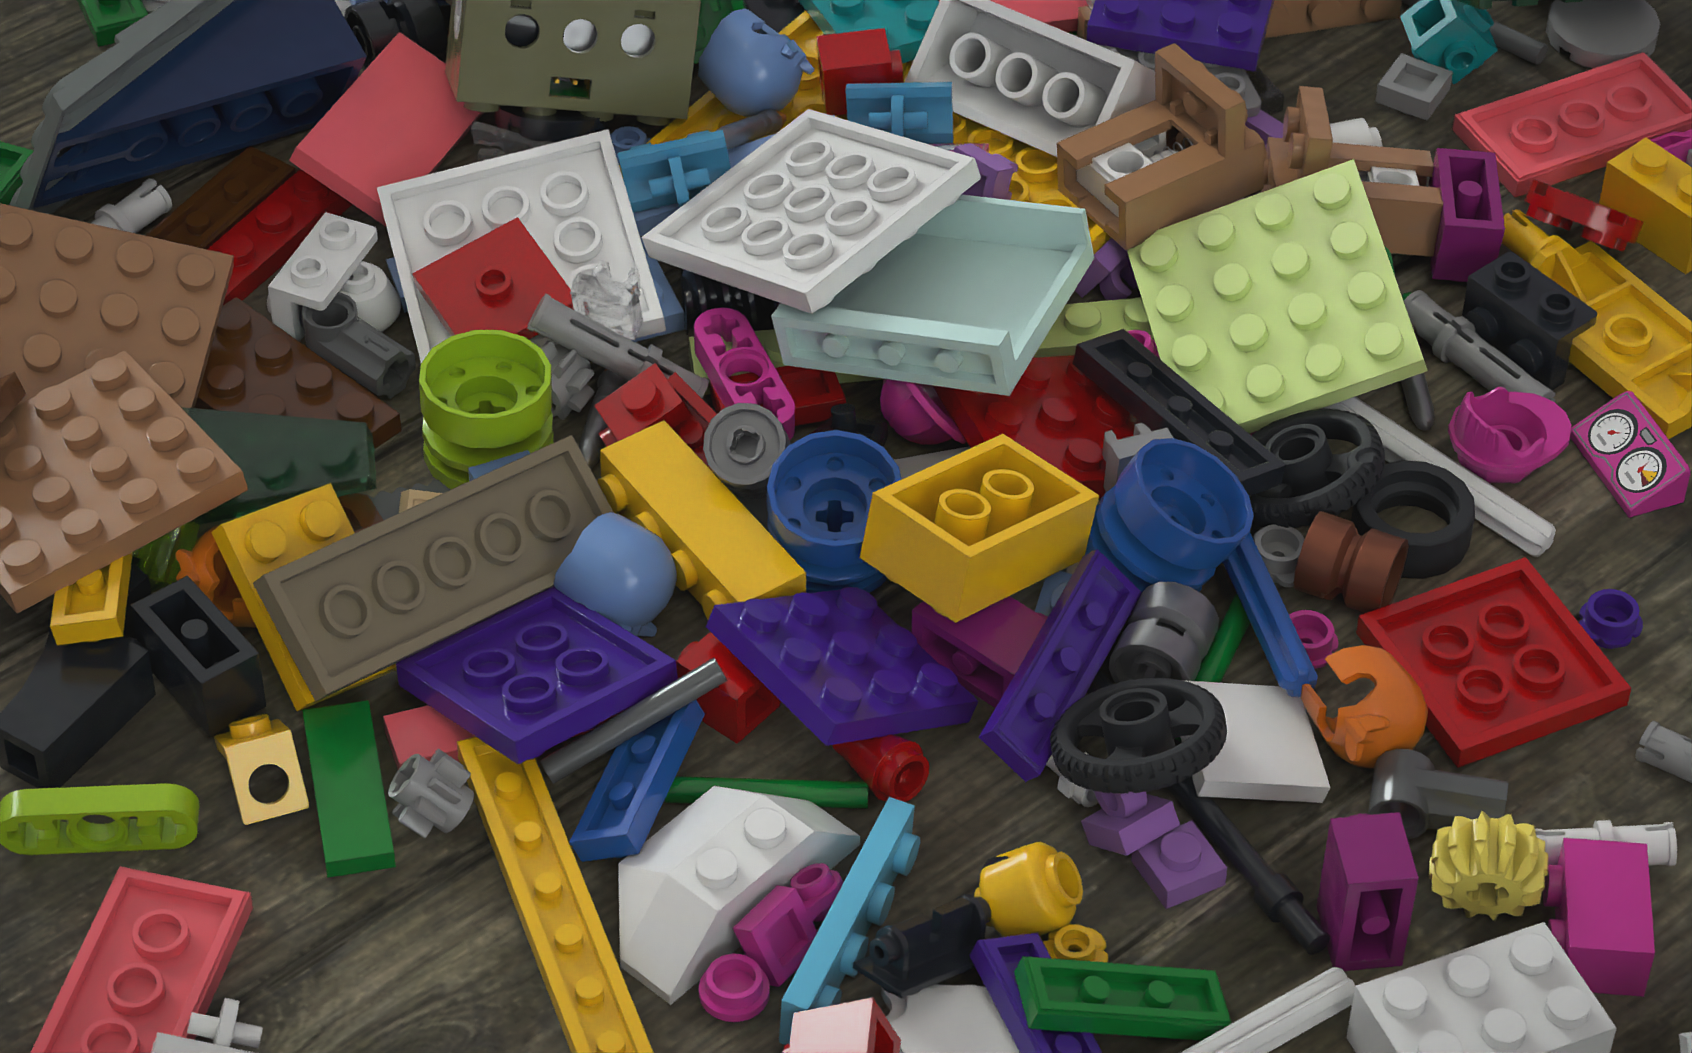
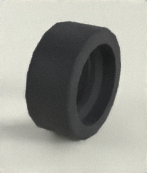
M1401 460L1384 465L1376 485L1371 488V491L1363 499L1357 501L1353 506L1351 521L1354 522L1358 535L1363 536L1373 528L1408 540L1407 558L1401 578L1425 579L1445 574L1462 562L1470 547L1475 519L1474 497L1464 481L1449 470L1427 462ZM1417 506L1434 512L1446 521L1448 526L1442 530L1430 533H1410L1391 527L1379 518L1377 514L1391 507Z

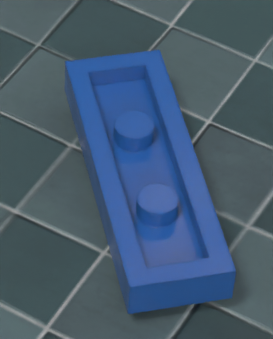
M697 700L692 701L615 748L569 842L582 862L606 858H624L628 855L640 853L705 715Z

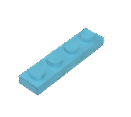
M892 797L888 798L781 1000L779 1043L784 1045L790 1043L794 1012L840 1004L842 990L839 989V986L845 974L851 977L857 975L858 972L853 969V962L865 958L869 942L866 934L871 924L881 926L884 923L893 902L895 887L892 884L897 874L907 876L916 860L920 846V837L912 834L915 805Z

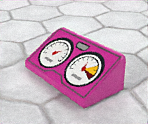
M1626 391L1617 395L1571 427L1570 438L1629 518L1684 502L1691 474L1690 468L1632 391Z

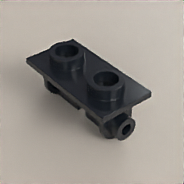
M964 894L957 897L954 901L934 908L932 919L922 913L895 925L885 926L877 931L875 939L870 942L869 950L871 955L853 962V969L880 985L886 992L894 994L899 998L917 994L924 988L957 974L966 973L975 967L970 958L974 946L978 940L986 939V923L991 920V908L984 898Z

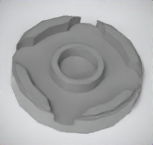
M1555 0L1552 3L1548 16L1546 33L1550 44L1558 52L1561 46L1565 51L1571 53V61L1583 67L1597 68L1642 52L1649 57L1655 50L1660 21L1655 9L1645 0H1583L1582 2L1570 3Z

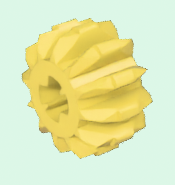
M1481 811L1479 817L1473 820L1463 816H1455L1452 827L1447 826L1437 830L1436 840L1432 844V857H1430L1429 878L1432 880V891L1442 896L1443 907L1449 909L1464 908L1466 918H1471L1477 914L1488 915L1493 921H1496L1498 915L1502 913L1515 917L1522 916L1525 906H1533L1540 903L1541 893L1545 889V876L1548 875L1549 856L1545 852V841L1536 837L1534 825L1527 823L1514 824L1511 814H1506L1498 819L1490 818L1484 811Z

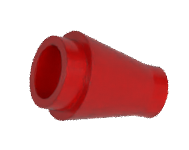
M887 735L833 745V749L846 759L874 795L882 801H887L889 797L907 802L921 791L927 781L929 762L923 756L922 748L916 742L897 735Z

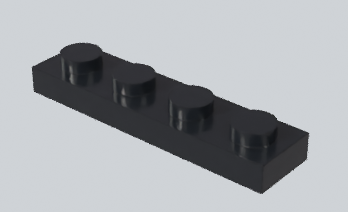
M1121 329L1077 344L1072 364L1140 423L1149 427L1151 431L1168 428L1174 439L1195 444L1216 456L1237 476L1249 496L1281 485L1286 464L1126 330Z

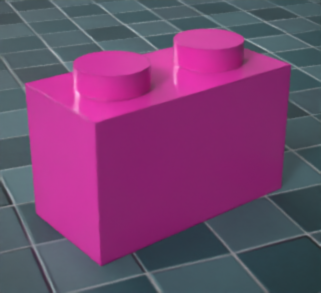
M1563 838L1558 864L1548 865V875L1545 876L1543 903L1544 906L1555 907L1556 919H1549L1547 927L1592 993L1644 997L1655 956L1647 844Z

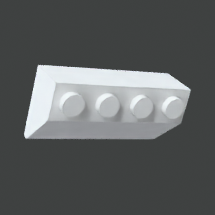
M940 0L904 82H952L954 113L1057 157V142L1155 100L1154 70L1133 59L990 0Z

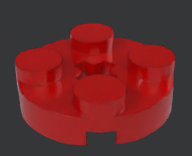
M1535 179L1532 180L1524 200L1530 204L1526 213L1527 216L1569 231L1573 222L1585 225L1580 235L1581 237L1622 252L1625 251L1628 242L1636 243L1644 221L1568 191L1564 192L1551 187V185Z

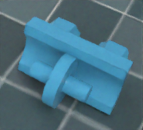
M952 82L846 84L848 121L926 144L953 143Z
M705 130L688 134L687 138L655 145L646 143L630 147L627 151L618 152L622 176L633 213L678 203L680 208L731 169L723 130L714 132Z

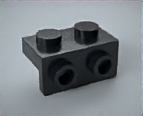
M1507 252L1468 276L1462 316L1474 324L1475 333L1499 350L1535 380H1538L1545 387L1554 390L1565 381L1573 338L1595 325L1597 312L1513 252Z

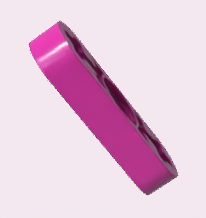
M714 308L702 313L694 324L695 354L724 407L726 408L737 403H753L757 405L763 403V407L770 410L781 422L789 440H791L795 433V403L747 318L739 311L730 308ZM723 340L732 342L731 350L726 351V345ZM746 371L755 373L760 378L752 383L740 384L733 382L728 377L734 373Z

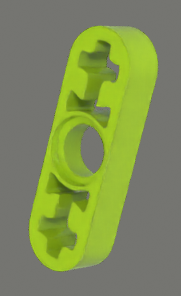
M168 783L21 789L7 794L0 802V844L14 853L23 855L177 849L190 844L197 836L199 799L190 789ZM88 815H103L111 817L115 821L97 824L85 821L82 818Z

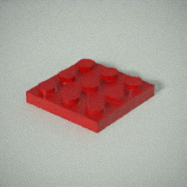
M1074 355L1033 357L1010 396L933 386L970 448L1004 434L1097 493L1099 498H1102L1106 493L1103 487L1106 461L1102 455L1105 432L1112 430L1118 440L1134 435L1135 424L1140 423L1072 364Z
M1526 557L1364 613L1358 617L1356 634L1365 646L1381 648L1389 652L1421 688L1428 709L1426 727L1457 768L1628 705L1631 693L1630 685Z

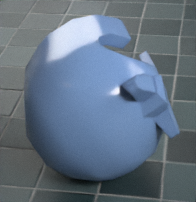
M748 9L735 10L721 20L699 58L698 76L711 93L729 111L744 117L758 115L766 109L781 111L796 95L802 73L805 72L811 75L815 70L806 59V54L794 40L791 41L785 34L780 35L766 25L765 21Z
M609 512L597 516L582 531L572 552L564 559L557 570L554 586L575 602L598 612L635 636L652 637L655 636L657 627L651 621L666 607L673 595L677 581V572L673 556L659 536L622 515Z

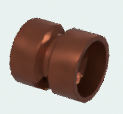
M1320 511L1314 518L1303 542L1295 569L1294 589L1327 600H1332L1339 593H1342L1346 607L1363 613L1390 605L1403 573L1408 552V540L1373 528L1361 536L1358 535L1354 522Z

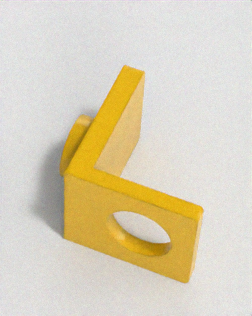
M267 714L243 718L229 724L230 732L214 736L217 750L227 760L239 812L245 825L304 810L309 807L291 730L279 719L270 721ZM265 764H274L281 767L288 778L285 794L279 800L272 803L257 801L249 791L248 784L251 774L255 769Z

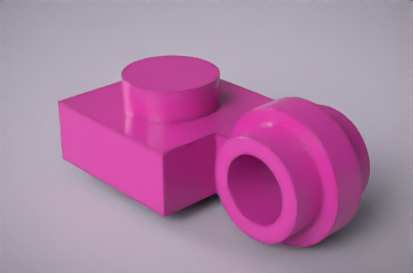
M824 863L812 864L801 869L791 879V887L777 885L733 927L746 956L758 963L767 975L769 985L780 987L799 968L818 932L813 922L824 921L844 883L840 874L837 871L830 870Z

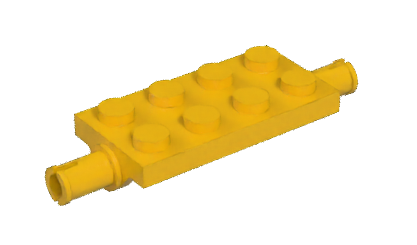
M1513 210L1512 215L1510 213L1503 216L1505 232L1501 244L1597 312L1595 325L1573 338L1569 362L1612 398L1626 391H1632L1668 439L1691 428L1692 321L1593 241H1589L1574 249L1560 236H1549L1529 220L1521 210Z

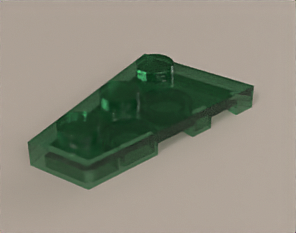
M181 407L241 468L248 490L191 520L193 526L244 516L331 483L337 497L377 489L373 435L365 422Z

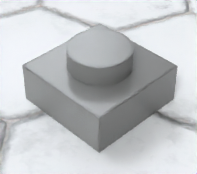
M1401 53L1378 83L1375 102L1399 110L1404 114L1428 120L1449 92L1453 71Z

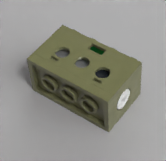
M452 0L445 74L456 101L464 102V107L473 111L496 112L499 110V105L522 106L524 113L537 116L554 115L557 113V109L579 111L582 115L600 118V121L613 120L614 114L636 115V120L644 124L669 125L671 118L687 119L701 0Z

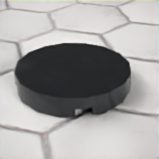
M499 105V110L494 113V124L503 133L507 134L510 132V126L520 128V137H525L526 140L535 142L555 143L587 135L589 131L609 130V121H600V118L580 114L579 111L557 109V113L554 115L537 116L524 113L522 106Z

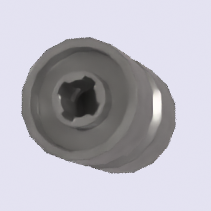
M737 403L722 409L711 419L704 433L703 450L708 465L714 474L732 493L741 497L760 498L767 495V484L773 463L791 443L781 422L770 410L753 403Z
M1157 582L1147 586L1140 595L1128 619V626L1122 632L1110 656L1109 671L1114 682L1119 683L1144 678L1195 681L1200 670L1201 660L1207 655L1218 631L1219 617L1215 607L1203 594L1190 586L1176 582Z

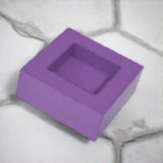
M1193 821L1174 828L1132 852V863L1165 909L1222 887L1226 883V865Z

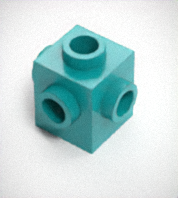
M1419 0L1400 16L1412 46L1411 51L1414 57L1453 71L1451 82L1454 85L1498 51L1489 29L1494 25V22L1486 9H1477L1457 0Z

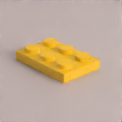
M331 483L225 522L211 532L296 711H300L397 670L396 664H393L316 702L253 585L264 574L355 533Z

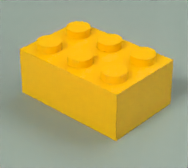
M1001 434L873 492L859 558L883 573L890 581L899 584L926 602L937 613L948 617L956 623L1081 561L1086 552L1099 495L1011 438Z

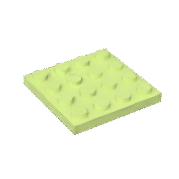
M1354 159L1158 229L1142 244L1127 250L1160 359L1249 434L1279 419L1300 412L1318 410L1428 371Z

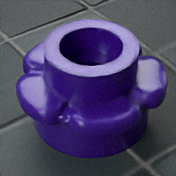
M1604 589L1595 592L1579 612V616L1582 619L1579 622L1596 645L1603 648L1625 647L1631 643L1632 638L1638 637L1643 629V621L1639 616L1638 603L1632 596L1620 590Z

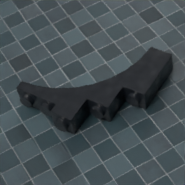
M155 541L146 544L132 553L123 637L102 639L95 642L57 645L50 628L44 651L23 688L0 713V768L36 788H61L156 695L149 650L145 649L136 640L131 611L133 603L151 595L149 576L137 564L155 548Z

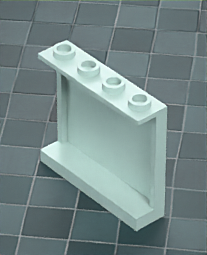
M960 195L954 204L942 209L922 225L914 236L901 242L881 258L872 270L860 275L835 295L833 300L825 307L811 314L780 303L771 318L783 365L1010 396L1094 259L1086 210L1076 207Z

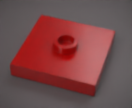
M518 217L412 273L416 288L450 336L473 330H503L530 340L539 335V333L528 330L527 326L545 293L565 306L581 312L577 297Z

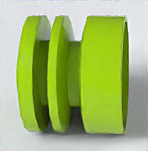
M473 330L447 338L434 346L420 365L419 389L421 413L423 415L424 461L431 475L449 489H454L469 482L468 468L526 450L531 454L554 443L553 414L551 412V364L543 349L526 337L503 330Z

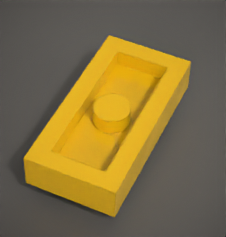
M132 553L122 556L104 568L98 569L77 580L76 583L70 586L67 585L54 593L50 628L57 645L95 642L102 639L123 637Z

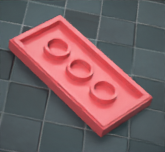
M399 32L296 146L289 161L386 226L377 187L434 173L484 112L469 110L464 107V102H457L445 74L446 64Z
M1642 52L1456 114L1452 131L1471 151L1494 152L1496 154L1499 181L1516 198L1527 194L1533 179L1554 185L1606 167L1609 160L1644 138L1651 140L1672 131L1685 132L1692 129V100Z
M119 866L30 1053H151L157 1032L195 1040L196 1035L187 1033L191 1013L206 1015L253 909L251 893Z

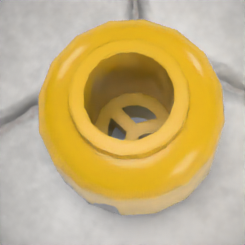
M1035 842L988 859L980 872L979 887L975 890L974 897H982L988 902L991 908V920L986 925L994 927L1002 937L1038 933L1040 936L1070 924L1076 912V905L1080 904L1082 900L1083 887L1078 869L1066 853L1058 852L1054 847L1043 842Z

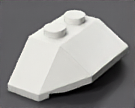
M713 786L645 841L639 854L628 855L618 863L620 967L668 1004H673L700 981L704 972L715 959L723 955L732 954L741 946L733 927L777 885L791 887L790 882L793 876L801 869L812 864L824 863L831 870L860 845V836L809 800Z

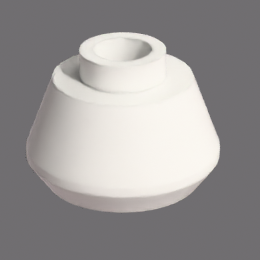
M361 261L339 292L350 296L355 301L360 319L383 332L399 316L401 310L400 297L381 268Z

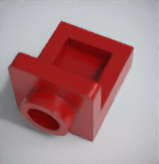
M656 363L594 405L608 426L598 433L606 446L614 444L663 420L673 429L692 415Z

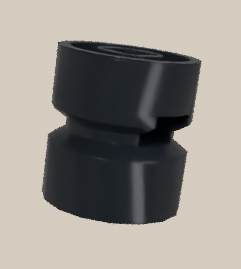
M367 0L345 9L344 18L367 56L362 66L363 71L366 70L399 32L432 55L442 53L447 49V29L437 0H388L387 3L383 0Z

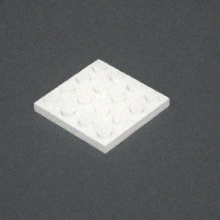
M808 109L642 236V240L650 258L813 314L818 309L828 305L835 295L860 275L872 270L881 258L901 242L914 236L922 225L942 209L954 204L960 195L979 181L981 177L976 160L973 157Z
M608 129L377 187L421 363L434 346L451 336L416 288L412 273L517 217L577 297L581 310L579 313L603 324L605 327L630 340L666 331L662 309ZM541 334L530 339L531 342L540 348L547 341H552Z

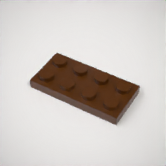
M237 297L223 305L194 410L304 492L322 486L402 431L399 412Z

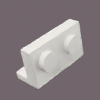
M325 212L268 286L267 309L272 315V322L300 342L305 335L302 317L303 306L318 311L327 308L378 240L377 228Z

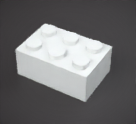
M1545 922L1356 985L1346 1038L1355 1053H1610L1616 1026Z

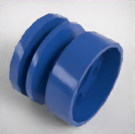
M839 430L812 433L787 446L772 465L767 484V530L805 570L806 593L838 590L844 587H858L870 593L882 586L887 579L883 573L859 557L872 493L902 480L899 466L886 449L864 435Z
M1174 438L1154 439L1139 449L1119 475L1116 485L1101 498L1099 505L1096 507L1085 555L1098 549L1141 592L1147 586L1157 582H1176L1190 586L1200 592L1202 586L1215 574L1216 567L1231 555L1250 532L1254 515L1249 495L1237 476L1222 461L1195 444Z

